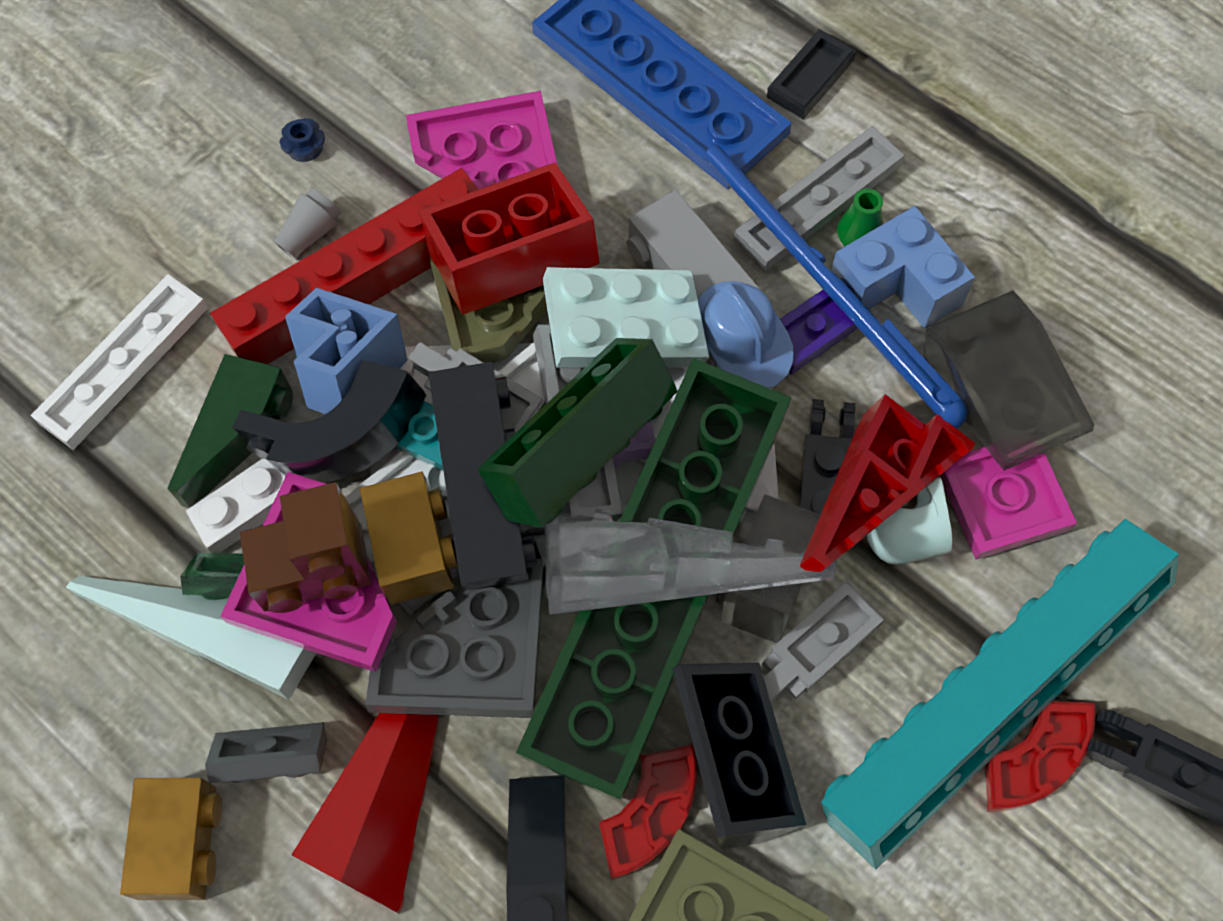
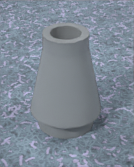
M311 188L306 195L300 193L281 232L273 242L287 255L296 260L304 250L338 225L335 219L340 215L341 210L315 188Z

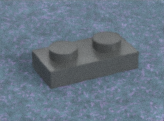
M324 722L215 733L205 763L209 783L229 781L244 783L252 779L280 776L297 778L310 773H320L327 743Z

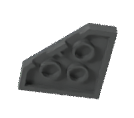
M536 558L537 565L527 566L529 580L467 591L460 586L453 593L450 591L446 592L415 617V624L393 642L391 639L389 640L377 671H370L365 704L368 712L532 718L535 711L544 578L543 559Z

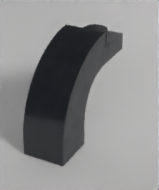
M362 360L347 394L335 408L322 417L304 423H288L240 410L232 428L248 441L247 450L266 459L283 475L286 476L287 472L322 483L336 481L367 469L396 447L408 432L409 422L414 415L419 413L427 394L408 371Z

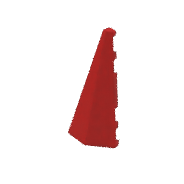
M884 394L860 419L799 566L805 571L822 572L970 452L976 443L938 414L928 423L924 424Z
M379 713L291 855L399 914L405 900L404 890L409 865L414 854V839L420 808L423 806L439 724L438 715Z

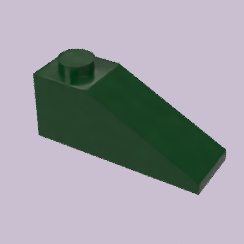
M224 354L167 487L182 507L190 508L201 501L252 454L246 449L248 441L232 428L240 410L277 420L287 416L293 401V391L281 368Z

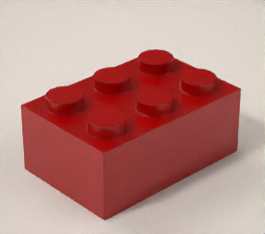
M555 162L418 211L429 255L462 315L542 286L543 276L547 267L590 268L600 264L594 219Z

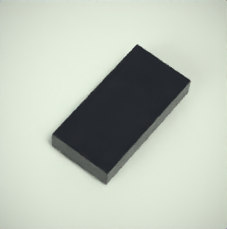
M818 29L769 85L766 97L804 120L855 59L856 50Z

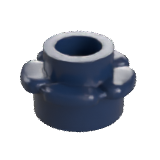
M308 118L290 121L283 127L281 131L283 137L280 138L279 143L281 149L286 154H289L292 159L299 162H308L321 154L325 134L322 130H319L320 126L316 121Z

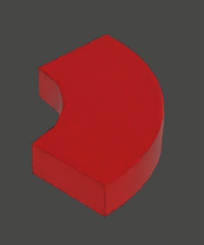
M1052 701L1034 718L1033 726L1021 743L1010 750L999 751L985 765L987 812H1002L1031 805L1057 790L1068 780L1083 761L1092 739L1095 725V703Z
M693 744L641 755V780L634 798L620 813L599 822L611 881L630 875L650 864L668 848L677 830L682 829L690 812L696 789L697 758Z

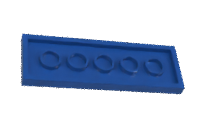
M558 0L532 22L533 34L727 190L731 187L704 158L705 152L711 146L718 144L746 174L790 134L792 122L633 0Z

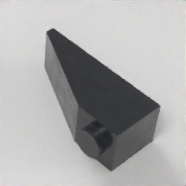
M563 776L509 779L506 883L507 921H569L565 778Z

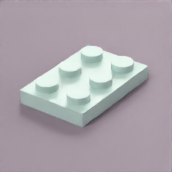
M547 267L543 276V285L556 368H585L616 338L653 339L666 367H689L692 358L705 363L708 360L709 354L692 270Z

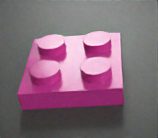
M1035 432L970 451L940 475L975 560L1071 531L1077 524Z

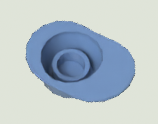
M724 281L712 285L699 296L698 304L707 349L718 367L767 388L777 386L788 375L792 366L793 344L786 328L774 311L768 296L759 288L735 281Z

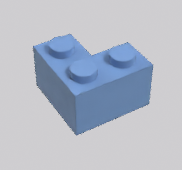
M916 206L838 250L835 253L831 272L844 282L868 310L896 293L924 329L963 306L975 279L971 271Z
M315 288L285 316L297 355L294 365L307 408L327 414L341 402L347 394L362 360L400 369L408 361L398 314Z

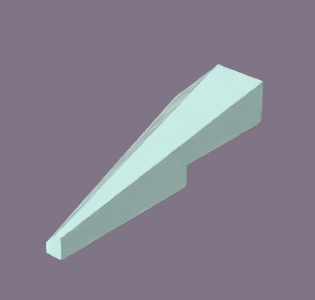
M78 576L66 586L73 594L202 659L206 658L287 700L291 698L314 656L322 657L321 654L227 624L220 616L230 595Z

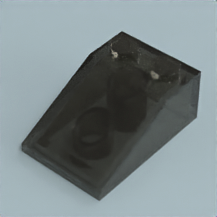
M1014 290L926 327L924 358L957 395L965 401L968 409L966 423L1003 471L1093 431L1094 423L1043 324Z

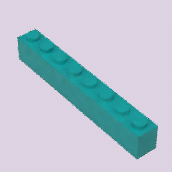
M1126 518L1111 532L1103 531L1092 542L1088 553L1076 565L1068 564L1057 574L1052 587L1039 599L1037 597L1029 599L1018 612L1016 620L1004 632L997 631L986 639L979 651V655L965 668L963 666L955 668L946 677L941 690L927 703L922 701L916 704L906 715L903 725L890 738L883 737L869 748L862 764L850 775L843 774L830 784L826 790L825 798L821 801L828 825L876 870L1176 583L1179 553Z

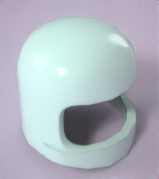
M940 477L936 478L917 494L918 502L913 509L899 508L866 535L873 552L880 559L890 564H906L946 555L952 551V529L943 483Z

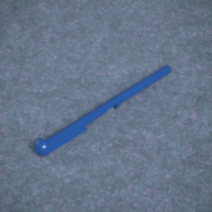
M718 144L711 146L704 154V158L930 409L956 429L960 428L965 423L968 415L965 401L957 395L889 319L882 325L844 282L824 265L826 258L822 253L812 248L724 150Z

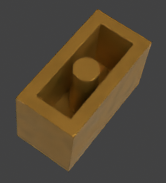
M423 471L359 488L379 586L390 604L393 605L454 588L450 569L457 568L458 563L451 535L443 537L439 521L447 519L448 515L440 487L431 489Z
M134 778L120 895L136 900H205L206 885H212L216 873V855L213 850H210L212 828L218 827L222 813L221 796L219 793H216L214 785L203 778Z

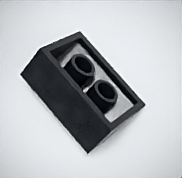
M760 663L679 664L674 667L676 683L720 848L760 844L806 826Z

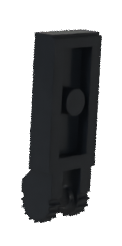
M812 399L809 430L805 436L803 446L797 535L812 536L853 438L855 403H843L839 413V437L821 436L826 413L824 400Z
M1105 709L1100 711L1096 720L1098 726L1121 739L1133 741L1136 744L1130 755L1116 747H1112L1108 743L1091 739L1086 753L1089 759L1111 770L1124 772L1123 777L1223 826V759L1150 723L1145 726L1116 711Z

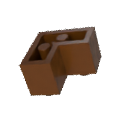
M336 482L279 496L283 521L240 532L248 593L264 612H291L299 609L303 602L321 597L342 599L354 595L358 588L373 585L362 525Z

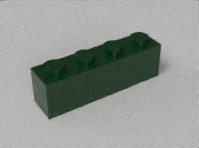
M614 339L477 469L507 521L543 528L546 524L555 520L561 514L562 507L580 489L590 485L596 479L597 472L614 455L625 450L630 444V439L647 422L660 415L663 406L678 390L653 339Z

